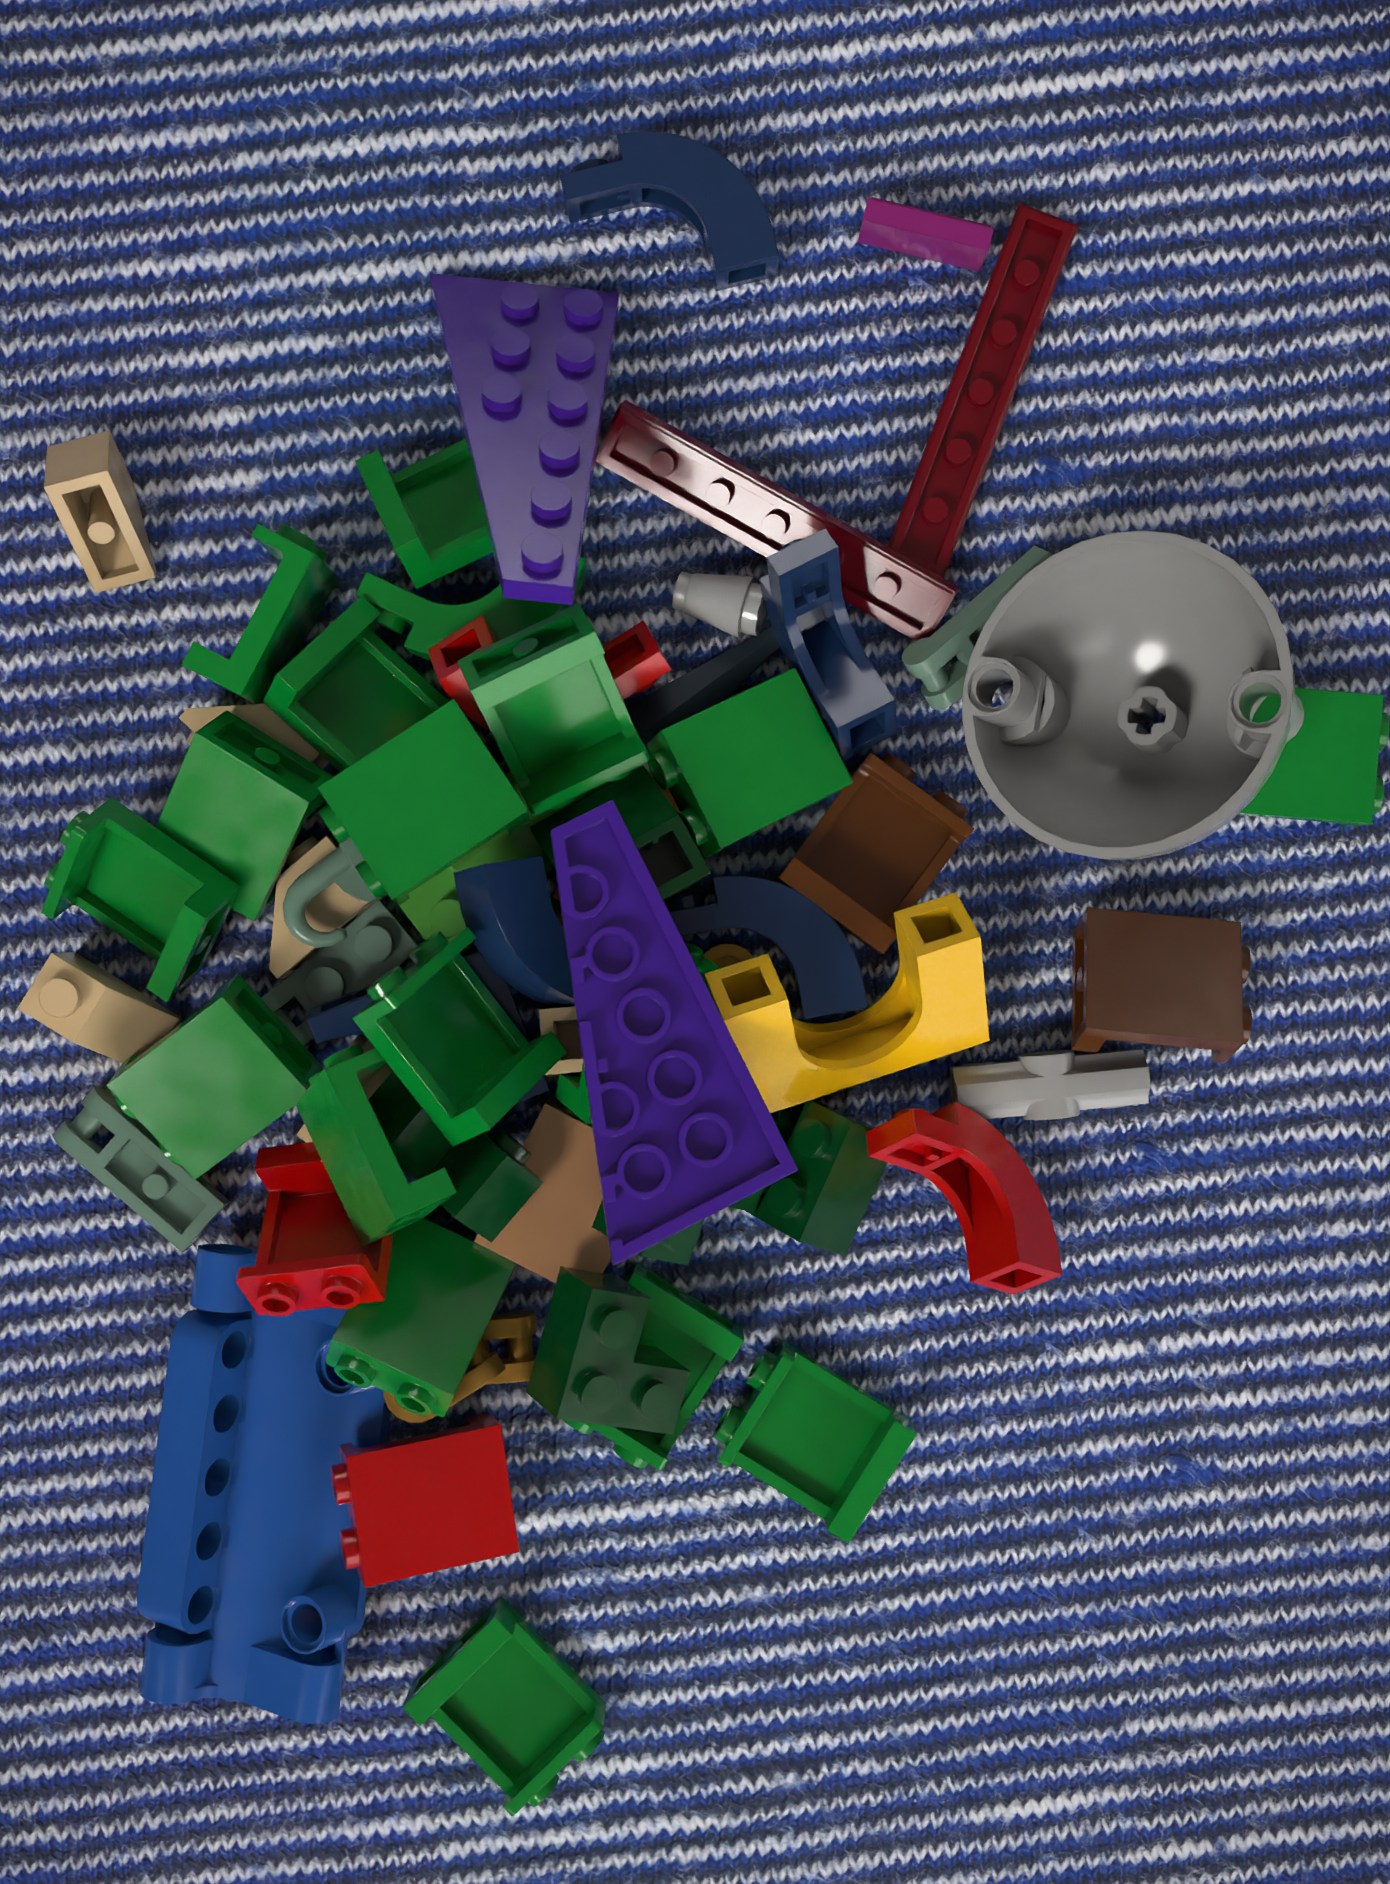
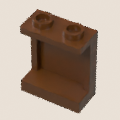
M887 752L881 760L872 753L863 760L851 777L853 783L841 790L776 879L781 884L796 890L817 905L837 925L877 954H884L897 936L894 912L917 904L962 841L967 840L974 830L971 825L963 820L968 811L961 804L939 790L932 797L912 783L917 774L904 762Z
M1087 907L1073 931L1071 1050L1097 1053L1106 1040L1208 1049L1211 1050L1212 1062L1226 1063L1243 1044L1248 1042L1252 1028L1251 1009L1249 1006L1243 1005L1242 984L1247 981L1251 957L1249 947L1241 945V922Z

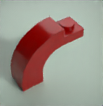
M481 615L429 648L428 652L438 682L450 698L454 699L460 709L474 722L491 731L457 663L458 660L501 640L485 617ZM644 620L602 646L605 652L603 656L622 700L632 694L647 690L659 677L672 670L656 638Z
M953 1102L931 1114L924 1109L911 1108L896 1112L890 1121L866 1132L869 1157L923 1175L933 1182L948 1199L963 1231L970 1282L1014 1295L1063 1275L1055 1230L1037 1183L1014 1147L981 1115L958 1102Z

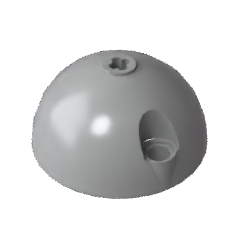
M1146 530L1110 533L1081 541L1050 556L1024 575L1001 599L983 626L970 656L962 697V720L966 747L977 777L996 806L1012 823L1038 841L1067 853L1108 860L1144 859L1169 854L1202 841L1228 824L1255 798L1273 773L1285 744L1297 735L1304 721L1302 702L1295 694V676L1288 639L1274 605L1258 582L1236 561L1208 544L1178 534ZM1013 681L1011 697L1001 706L993 707L992 698L997 688L1005 682ZM1043 694H1044V706H1043V709H1042V712H1041L1042 701H1043ZM1268 695L1281 696V706L1274 718L1263 723L1252 722L1254 713ZM1160 711L1166 717L1164 723L1153 724L1150 734L1144 729L1145 723L1156 721Z

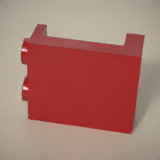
M313 1142L258 1149L255 1171L268 1190V1198L255 1266L239 1268L236 1278L237 1285L257 1314L287 1316L294 1311L326 1307L349 1309L361 1303L385 1301L393 1233L362 1247Z
M489 1412L464 1417L465 1426L363 1448H355L352 1442L339 1445L341 1464L330 1466L332 1486L336 1504L347 1503L351 1526V1528L340 1530L342 1554L346 1570L357 1568L365 1588L519 1552L501 1424Z

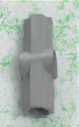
M1140 1048L1074 1054V1050L1026 1053L1017 1055V1060L989 1061L986 1063L951 1066L949 1079L951 1103L958 1102L985 1119L1023 1116L1024 1120H1053L1079 1116L1080 1110L1109 1109L1130 1105L1138 1106V1104L1149 1103V1091L1151 1089L1149 1066L1146 1063L1144 1050Z

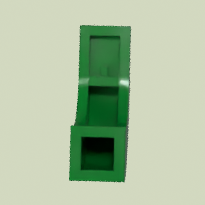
M580 557L573 604L589 574L587 560ZM368 572L365 573L356 593L358 598L362 595L381 613L376 621L377 624L399 634L403 633L406 625L412 627L404 647L413 656L432 662L428 652L429 648L481 615L485 617L502 640L573 606L504 598L501 584L491 593L476 601L460 605H445L426 600Z

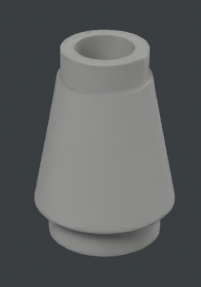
M682 571L677 579L672 600L673 609L684 611L685 614L739 639L743 638L745 634L759 636L766 620L767 610L761 586L758 584L756 576L691 574Z

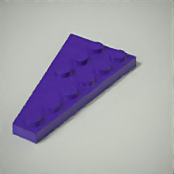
M430 273L431 295L439 317L441 337L449 359L452 383L469 454L472 455L476 483L480 500L483 501L489 538L504 598L573 605L618 319L619 293Z
M611 800L552 829L550 836L611 1262L614 1266L798 1171V1168L614 801Z

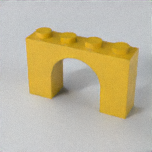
M956 892L894 912L900 957L899 970L895 981L885 995L871 1007L841 1021L813 1024L792 1018L787 995L768 953L705 973L708 991L770 1113L990 1041L981 936Z

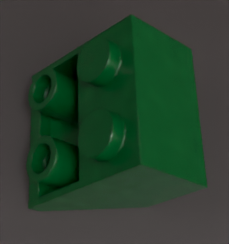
M644 766L633 770L625 778L613 781L530 827L556 874L550 836L551 830L613 800L663 901L699 883L711 874L679 814Z
M815 1099L770 1113L798 1171L765 1187L755 1213L746 1212L798 1242L846 1256L887 1162L868 1156L866 1132L876 1127Z

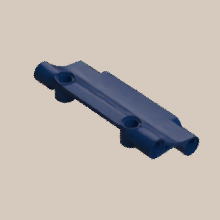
M202 1244L197 1249L190 1305L195 1307L196 1310L185 1313L179 1319L173 1330L169 1348L137 1591V1608L140 1615L155 1621V1627L148 1631L146 1636L139 1693L141 1697L148 1701L170 1705L182 1704L201 1698H221L244 1702L300 1723H327L335 1720L339 1715L348 1640L356 1635L363 1626L367 1588H365L357 1568L346 1570L340 1530L351 1528L347 1503L336 1504L330 1466L341 1464L339 1445L352 1442L355 1448H363L386 1443L390 1410L383 1397V1390L373 1385H370L368 1388L354 1386L341 1379L335 1373L334 1367L326 1363L331 1339L347 1309L326 1307L294 1311L287 1316L258 1315L236 1283L239 1268L255 1266L258 1249L230 1244Z

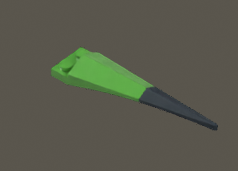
M772 626L760 632L759 636L749 638L626 707L648 754H650L647 744L661 730L725 701L779 648ZM648 762L635 768L644 766L648 773H651ZM511 771L507 772L504 775L528 809L532 820L512 833H509L506 829L408 894L410 899L399 905L424 940L438 931H441L446 939L452 937L466 928L458 901L453 873L483 864L542 856L547 876L553 869L530 827L613 781H607L576 796L571 803L562 808L532 815Z

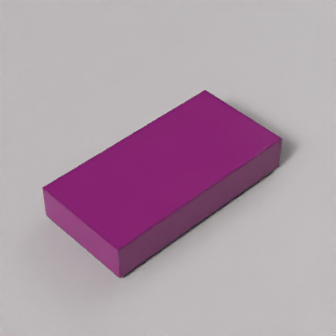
M871 197V199L868 198L857 243L980 272L989 251L994 228H991V225Z

